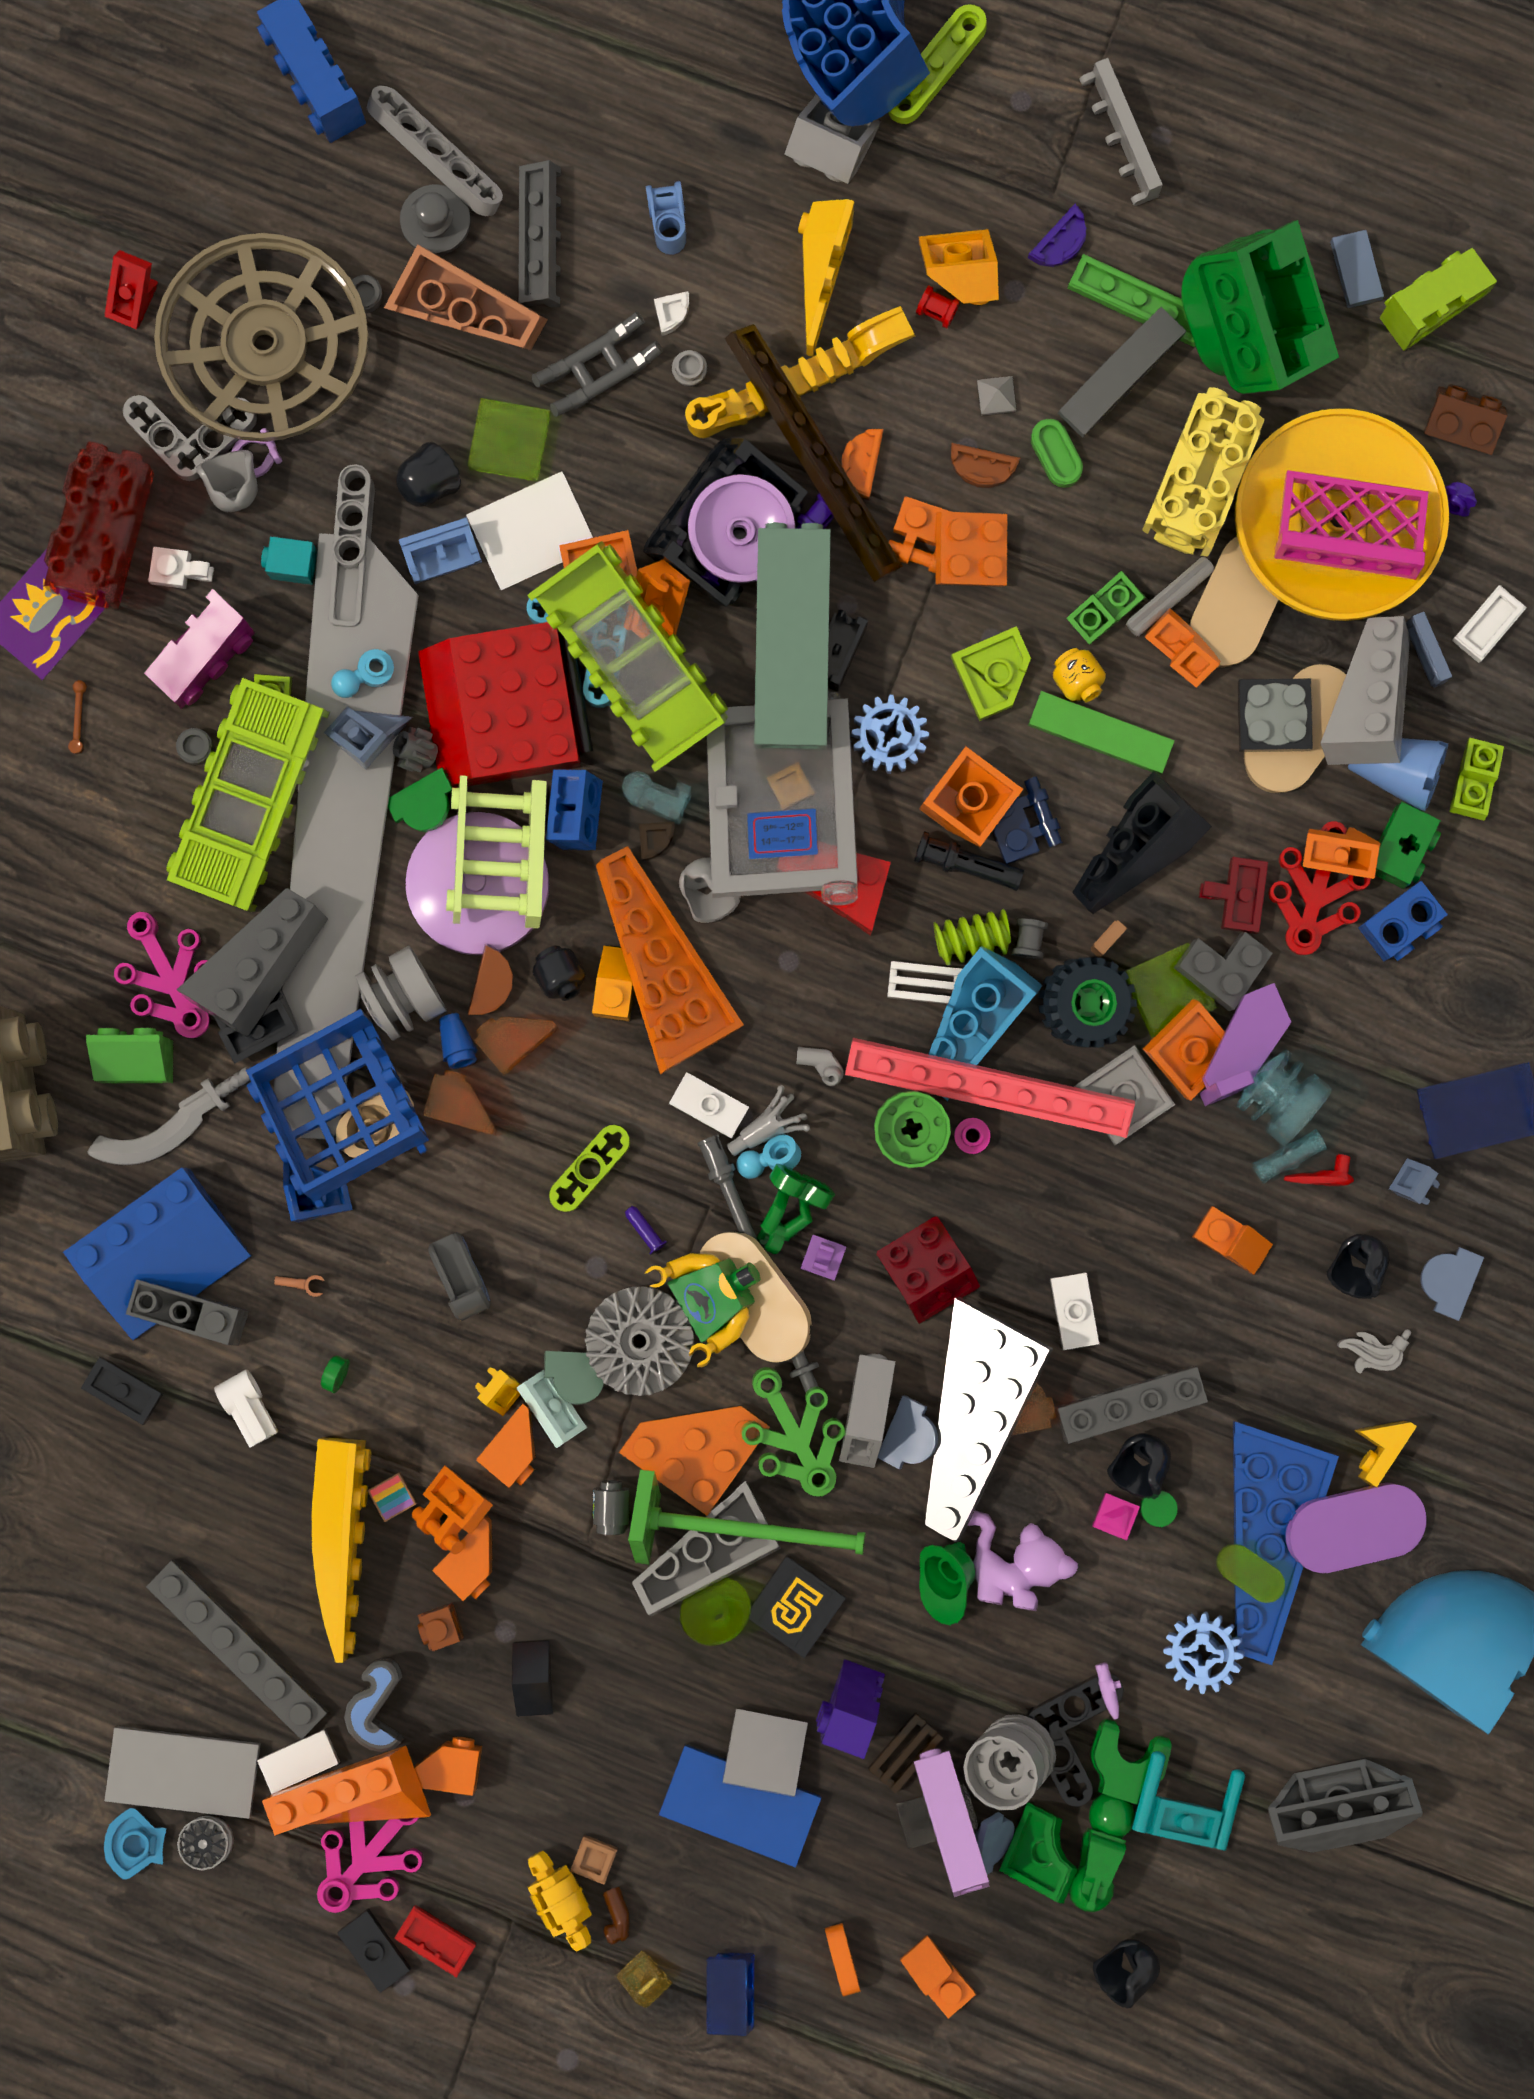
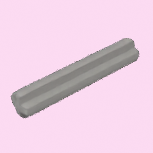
M1204 556L1199 558L1128 619L1126 625L1131 633L1135 636H1140L1169 608L1172 609L1208 578L1215 569L1213 564Z

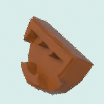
M951 443V462L955 472L966 483L976 487L992 488L1005 483L1015 473L1020 462L1018 457Z
M487 944L484 946L468 1008V1015H484L495 1011L507 1000L512 990L513 974L508 961L498 949Z

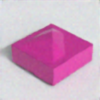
M1105 1492L1092 1527L1127 1540L1140 1506Z

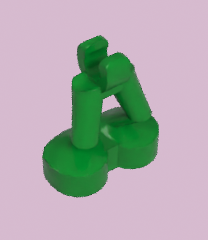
M778 1163L769 1176L778 1192L760 1225L762 1229L757 1236L759 1243L765 1245V1250L772 1254L779 1253L784 1241L789 1242L793 1236L813 1222L809 1205L827 1209L835 1196L834 1191L823 1182L805 1174L801 1175L799 1172ZM789 1196L798 1198L800 1215L786 1224L781 1223Z

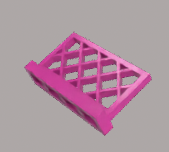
M1287 470L1284 482L1279 537L1275 546L1274 558L1416 579L1425 562L1423 545L1429 492ZM1293 483L1306 484L1314 495L1301 503L1292 492ZM1332 489H1339L1350 500L1337 508L1326 496V493ZM1367 494L1377 495L1385 505L1372 514L1361 499ZM1317 499L1330 512L1329 515L1319 522L1306 509L1307 506ZM1403 499L1418 501L1417 513L1409 519L1396 505ZM1291 503H1292V505H1293L1295 508L1290 511ZM1353 504L1366 518L1355 527H1352L1342 515V512ZM1387 510H1390L1401 523L1389 533L1377 520ZM1300 513L1311 527L1305 532L1288 530L1289 519ZM1333 518L1346 531L1339 538L1330 537L1322 528L1323 525ZM1415 521H1416V528H1415V527L1413 526V524H1412V523L1415 522ZM1370 523L1382 538L1375 543L1365 542L1357 532ZM1403 529H1406L1414 539V549L1400 547L1393 537Z

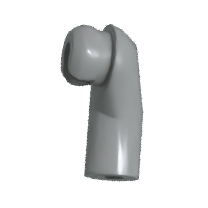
M798 1047L796 1064L815 1066L823 1082L828 1086H835L840 1083L844 1075L843 1068L830 1050Z

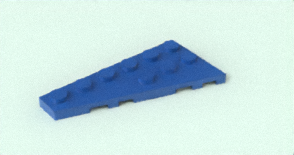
M1233 1421L1235 1637H1242V1642L1236 1646V1650L1245 1652V1657L1272 1665L1303 1570V1566L1291 1556L1288 1550L1286 1528L1289 1521L1297 1513L1295 1511L1303 1503L1327 1495L1339 1456Z

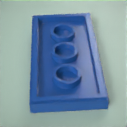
M685 1744L659 1815L796 1868L821 1796L799 1787L796 1788L795 1797L724 1784L722 1781L726 1759Z

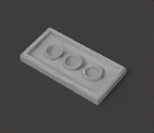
M116 1726L113 1732L104 1801L249 1819L252 1816L258 1769L257 1760L259 1759L261 1743Z

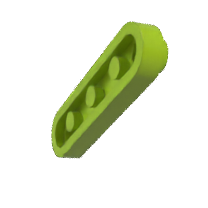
M971 4L959 7L923 50L921 56L930 74L905 99L888 112L893 121L900 124H908L915 121L984 37L987 30V20L984 11L980 7ZM967 24L975 26L971 31H967L963 27ZM901 104H908L911 106L910 109L907 111H901L899 109V106Z

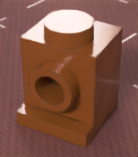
M453 1602L418 1614L420 1624H418L419 1634L424 1645L428 1644L429 1650L435 1651L460 1642L464 1638Z

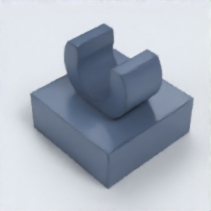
M1407 1158L1389 1189L1400 1197L1418 1204L1423 1203L1427 1205L1430 1200L1425 1195L1430 1187L1438 1189L1440 1186L1436 1180L1439 1173L1429 1166Z

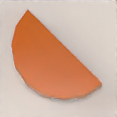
M868 429L864 433L857 435L852 441L850 440L847 443L842 455V468L860 497L868 500L870 499L883 429Z

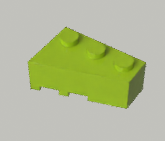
M1473 248L1462 254L1460 251H1456L1441 263V267L1433 272L1427 271L1417 278L1413 284L1396 292L1384 302L1386 308L1379 318L1403 351H1406L1490 293L1495 286L1497 280Z

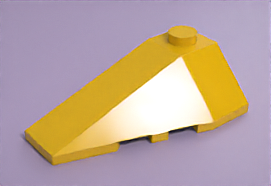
M849 199L813 202L810 213L803 212L798 228V233L803 234L806 355L812 357L853 226L854 201Z

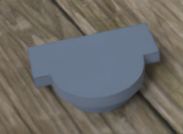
M1458 1247L1456 1255L1440 1254L1426 1262L1421 1272V1286L1425 1294L1436 1302L1433 1311L1454 1320H1460L1484 1257Z
M906 1395L902 1396L877 1458L897 1469H902L904 1462L909 1464L921 1463L928 1460L934 1454L938 1444V1433L934 1423L924 1415L927 1406Z
M1000 1812L983 1820L975 1834L987 1875L993 1871L994 1864L1006 1853L1014 1836L1015 1828L1013 1822L1004 1817Z

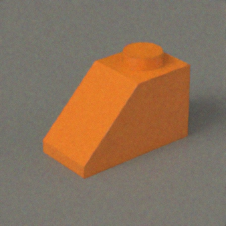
M526 1402L519 1407L476 1459L477 1462L508 1488L513 1486L515 1482L522 1486L535 1470L530 1466L535 1459L532 1413Z
M487 1515L481 1520L472 1534L468 1533L461 1540L464 1545L462 1551L458 1554L450 1552L432 1570L462 1601L469 1595L476 1599L490 1585L486 1578L492 1573V1520Z
M453 1737L452 1742L446 1741L414 1765L422 1789L473 1796L477 1788L482 1746L474 1745L475 1740L466 1737Z

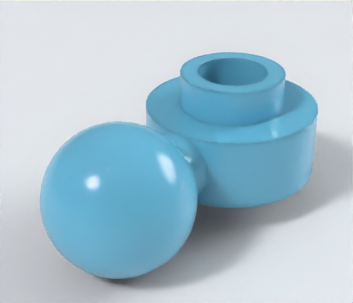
M369 650L360 657L357 670L342 669L333 675L331 679L332 690L339 697L349 698L358 692L361 683L370 687H381L388 683L394 671L393 661L382 650ZM377 661L381 663L383 669L377 673L373 672L369 664Z
M784 1134L777 1135L765 1144L763 1153H758L754 1150L741 1153L737 1159L736 1167L739 1174L748 1179L760 1176L767 1166L773 1170L777 1163L793 1169L800 1161L801 1149L792 1137Z

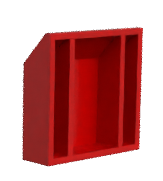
M548 622L453 637L418 651L431 733H433L432 741L438 748L436 756L437 770L441 767L445 769L453 788H459L460 775L467 776L468 787L552 773L553 770L581 768L557 628L553 629Z

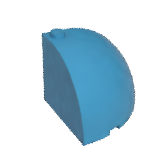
M1464 1570L1439 1574L1425 1579L1406 1590L1389 1605L1378 1621L1373 1619L1363 1631L1362 1637L1365 1639L1361 1646L1454 1714L1489 1735L1515 1694L1511 1691L1510 1685L1513 1680H1517L1526 1674L1534 1657V1592L1510 1578L1489 1572Z

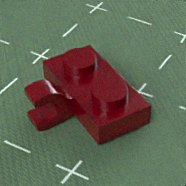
M1232 857L1230 858L1227 884L1204 881V884H1200L1199 898L1225 901L1221 929L1254 934L1259 933L1268 862Z

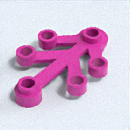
M146 912L133 914L127 923L128 933L134 939L142 942L160 977L138 971L133 965L128 963L119 964L114 970V977L117 982L123 985L135 984L169 994L176 1008L154 1003L149 996L139 994L132 999L131 1010L141 1017L150 1015L173 1022L176 1031L184 1037H200L209 1027L210 1016L177 991L186 981L194 952L201 945L200 935L192 929H185L179 933L177 941L180 949L174 968H172L156 938L158 932L156 919ZM139 920L147 922V928L143 932H137L135 929V925ZM188 934H193L195 936V943L190 947L185 946L183 942L184 937ZM202 960L198 962L194 968V973L201 966H203L207 962V960ZM124 968H130L132 971L131 978L123 981L120 977L121 971ZM146 999L148 1001L147 1010L139 1012L137 1010L138 1001ZM194 1013L197 1017V1022L189 1027L185 1023V1018L188 1014Z
M419 1818L388 1820L367 1846L364 1821L349 1822L352 1864L343 1874L339 1849L344 1844V1835L335 1828L327 1830L321 1838V1846L325 1850L327 1878L321 1882L317 1891L320 1905L329 1912L338 1913L346 1910L353 1900L380 1898L384 1901L393 1900L400 1889L399 1883L394 1877H384L378 1884L354 1883L363 1873L404 1870L413 1873L419 1870L423 1864V1855L418 1849L410 1848L403 1854L378 1856L403 1825H411ZM333 1834L338 1837V1846L331 1847L327 1844L326 1838L328 1835ZM409 1854L415 1855L418 1858V1865L414 1867L407 1865L405 1857ZM386 1882L391 1883L394 1886V1893L391 1895L384 1894L381 1889L382 1884ZM332 1887H339L343 1892L342 1898L334 1899L330 1895V1889Z

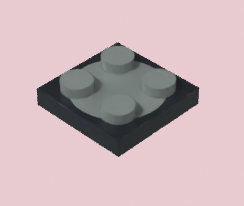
M1311 678L1239 679V752L1311 751L1313 749Z

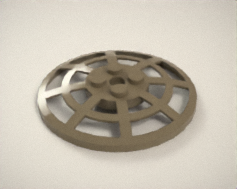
M256 233L222 240L202 250L182 267L172 279L162 297L156 316L154 339L156 357L162 376L174 398L187 413L204 426L222 435L240 440L264 442L283 440L303 434L325 422L342 407L352 395L362 376L367 360L369 333L367 317L360 295L350 277L336 261L322 250L302 240L279 234ZM252 250H282L300 255L309 261L299 279L277 271H256ZM238 253L242 270L241 275L223 282L211 291L207 297L189 285L195 276L212 263L226 256ZM321 268L328 272L342 287L352 305L354 314L334 320L333 314L325 300L311 287ZM259 283L279 284L291 288L292 291L284 304L277 301L262 299ZM245 286L248 302L239 306L231 314L217 305L229 293ZM181 296L198 309L190 331V350L168 351L169 323L174 307ZM305 297L317 308L324 324L304 329L301 320L296 315V311ZM208 317L223 326L221 346L201 348L202 331ZM358 328L357 359L352 375L346 384L330 376L337 358L338 335ZM261 335H269L274 339L273 345L267 350H259L254 346L256 339ZM327 338V354L321 370L304 361L307 353V343ZM226 360L229 368L235 375L225 388L222 389L211 378L204 363ZM194 365V369L202 384L216 397L204 413L195 407L183 393L171 366ZM295 373L312 382L299 394L283 401L281 382L289 379ZM248 382L254 385L266 386L269 403H250L236 397ZM321 387L338 396L317 417L293 428L288 427L286 411L309 400ZM229 406L252 414H271L275 432L242 431L225 426L216 420Z

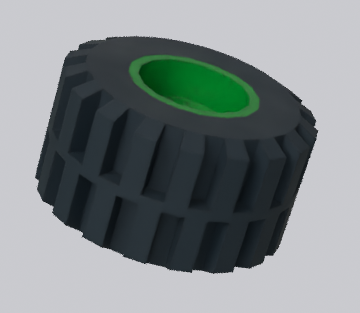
M1084 957L1064 961V965H1057L1053 968L1052 972L1054 974L1046 976L1043 981L1047 985L1046 989L1040 990L1038 997L1043 998V1005L1038 1006L1039 1013L1045 1014L1046 1019L1042 1020L1046 1028L1053 1030L1050 1034L1056 1039H1062L1063 1043L1068 1045L1098 1048L1104 1047V1044H1112L1118 1040L1117 1035H1124L1127 1032L1126 1023L1133 1022L1135 1017L1134 1014L1130 1013L1131 1007H1137V999H1131L1130 993L1136 991L1133 984H1127L1126 980L1129 978L1127 973L1117 970L1119 967L1117 964L1106 962L1103 958Z

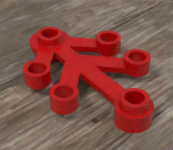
M1337 821L1328 822L1320 829L1327 832L1331 829H1336L1340 834L1345 835L1347 832V828ZM1288 847L1280 853L1278 858L1280 866L1288 871L1306 904L1302 918L1290 900L1292 889L1288 883L1284 881L1275 882L1269 888L1268 895L1272 902L1277 903L1289 925L1285 934L1288 948L1295 954L1309 955L1319 948L1322 935L1343 924L1350 925L1355 923L1361 914L1357 904L1347 902L1338 908L1336 914L1316 922L1320 908L1352 891L1365 889L1370 884L1371 878L1364 877V884L1358 886L1353 882L1354 875H1348L1346 879L1326 889L1331 871L1316 869L1311 883L1301 865L1302 855L1298 849ZM1285 853H1293L1296 856V863L1293 865L1287 864L1284 860ZM1281 886L1285 889V898L1279 899L1275 896V887ZM1350 907L1353 909L1355 915L1352 920H1348L1343 916L1344 908ZM1300 931H1307L1309 933L1310 941L1308 943L1300 942L1298 939Z

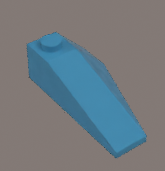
M981 946L957 976L953 992L945 1008L943 1019L932 1043L929 1055L978 1065L1043 985L1016 963Z

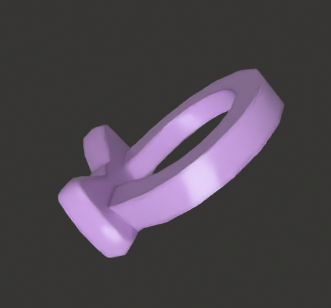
M266 428L260 430V433L269 432ZM239 439L232 448L233 452L240 451L249 443L266 444L268 446L269 453L263 464L254 469L256 477L267 473L274 462L276 464L282 462L274 441L260 442Z

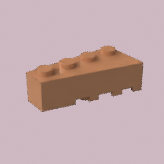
M420 245L416 246L384 307L397 313L530 351L548 320Z

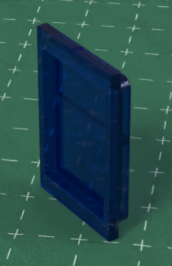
M1529 1062L1417 1089L1420 1109L1423 1113L1434 1159L1534 1135V1079Z

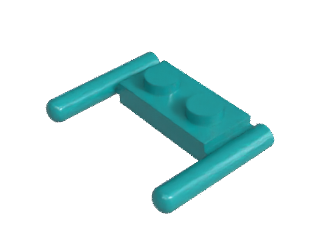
M1154 1751L1150 1757L1132 1829L1141 1833H1149L1159 1837L1226 1851L1245 1780V1773L1239 1769L1231 1772L1221 1811L1215 1808L1156 1796L1166 1757L1162 1752Z

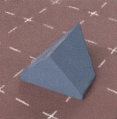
M347 706L324 733L364 769H367L413 717L355 711Z

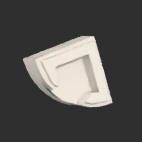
M688 291L654 299L662 336L672 333L684 322L689 310Z

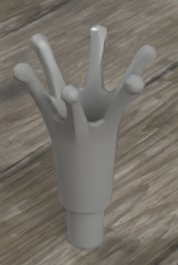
M780 1085L777 1087L778 1091L765 1111L740 1132L739 1137L727 1144L733 1156L738 1155L748 1147L752 1149L777 1135L800 1130L808 1132L810 1130L808 1124L788 1126L792 1123L806 1120L807 1114L805 1113L786 1119L781 1118L780 1114L794 1100L793 1094L781 1097L785 1089L784 1086Z

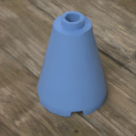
M1402 738L1400 763L1349 764L1348 769L1414 808L1426 811L1440 777L1439 772L1441 764H1444L1448 743Z

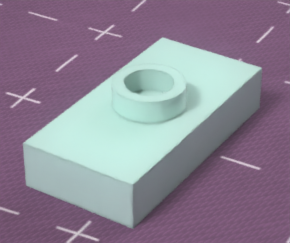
M544 1370L517 1387V1390L556 1448L587 1428L572 1404L566 1402L557 1394L553 1378H544Z

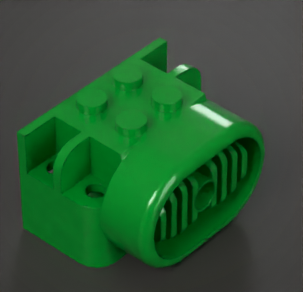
M1298 220L1291 221L1276 230L1265 229L1249 236L1239 237L1215 250L1200 254L1188 266L1182 282L1181 296L1198 355L1210 371L1220 376H1226L1230 386L1238 393L1280 390L1339 358Z

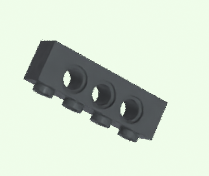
M1190 1366L1055 1406L1054 1409L1064 1442L1070 1444L1207 1403L1208 1400L1198 1367Z

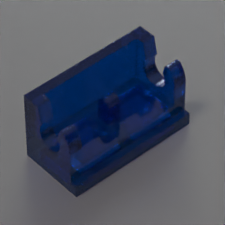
M717 1953V1957L707 1958V2034L747 2036L754 2028V1953Z

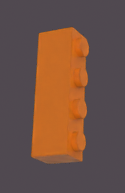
M406 1745L291 1785L262 1800L274 1836L311 1824L431 1816Z

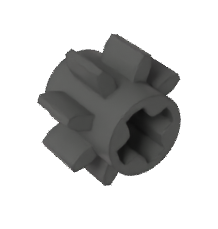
M409 727L408 732L402 731L399 733L393 744V754L400 758L397 766L419 773L422 767L429 768L434 763L438 752L437 745L430 742L433 733L419 727L417 729Z

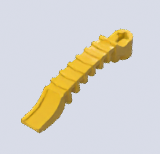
M901 306L857 325L848 332V340L841 343L838 337L832 339L834 347L826 351L819 347L815 349L816 356L807 360L801 357L798 359L799 364L788 368L786 365L782 366L783 372L799 398L801 399L800 396L810 391L814 393L819 390L818 387L829 382L831 384L836 382L837 378L847 373L849 375L854 373V369L868 365L887 350L915 337ZM749 381L745 383L746 389L736 393L732 388L719 394L692 400L686 408L685 416L689 431L698 438H707L726 428L745 425L749 420L757 416L761 418L769 410L752 382ZM702 412L705 417H708V422L702 424L699 419L697 420L696 414Z

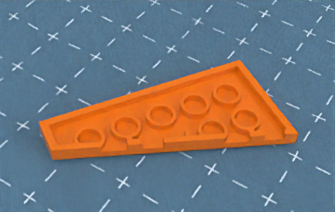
M627 846L601 859L596 864V868L661 1075L739 1030L744 1024Z

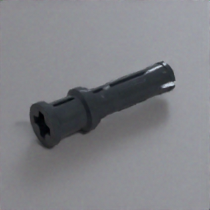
M923 832L914 862L919 863L922 860L942 867V871L947 873L948 871L952 872L954 869L1011 888L1014 891L1018 890L1024 869L962 850L958 842L952 841L947 843L930 837L929 832Z

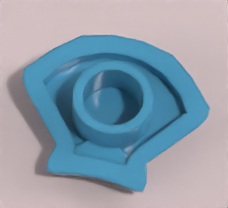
M129 1808L109 1824L104 1840L106 1862L122 1879L131 1878L150 1863L163 1864V1843L166 1828H154L136 1809Z

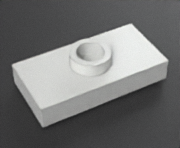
M687 1072L669 1102L675 1108L731 1139L749 1109L747 1105Z
M1087 1273L1051 1278L1050 1282L1062 1350L1099 1344Z

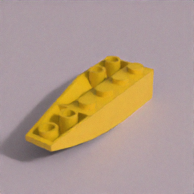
M322 1437L318 1439L312 1501V1553L316 1588L324 1626L335 1662L344 1663L348 1659V1654H354L356 1632H350L351 1617H357L359 1607V1595H353L354 1580H360L362 1571V1559L356 1558L357 1544H363L365 1535V1522H359L361 1508L367 1505L368 1486L362 1485L363 1473L369 1471L371 1449H365L366 1440Z

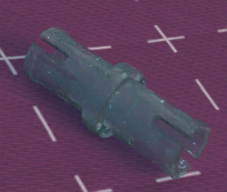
M1315 1129L1290 1144L1287 1142L1279 1146V1150L1252 1163L1258 1178L1264 1184L1282 1172L1299 1168L1301 1162L1327 1150L1326 1144L1320 1133Z

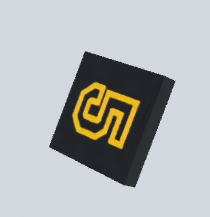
M786 1555L745 1614V1617L805 1658L846 1597Z

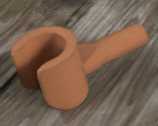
M312 1275L307 1279L276 1276L275 1285L306 1290L310 1296L318 1297L323 1293L311 1292L308 1288L309 1282L313 1279L325 1280L319 1275Z

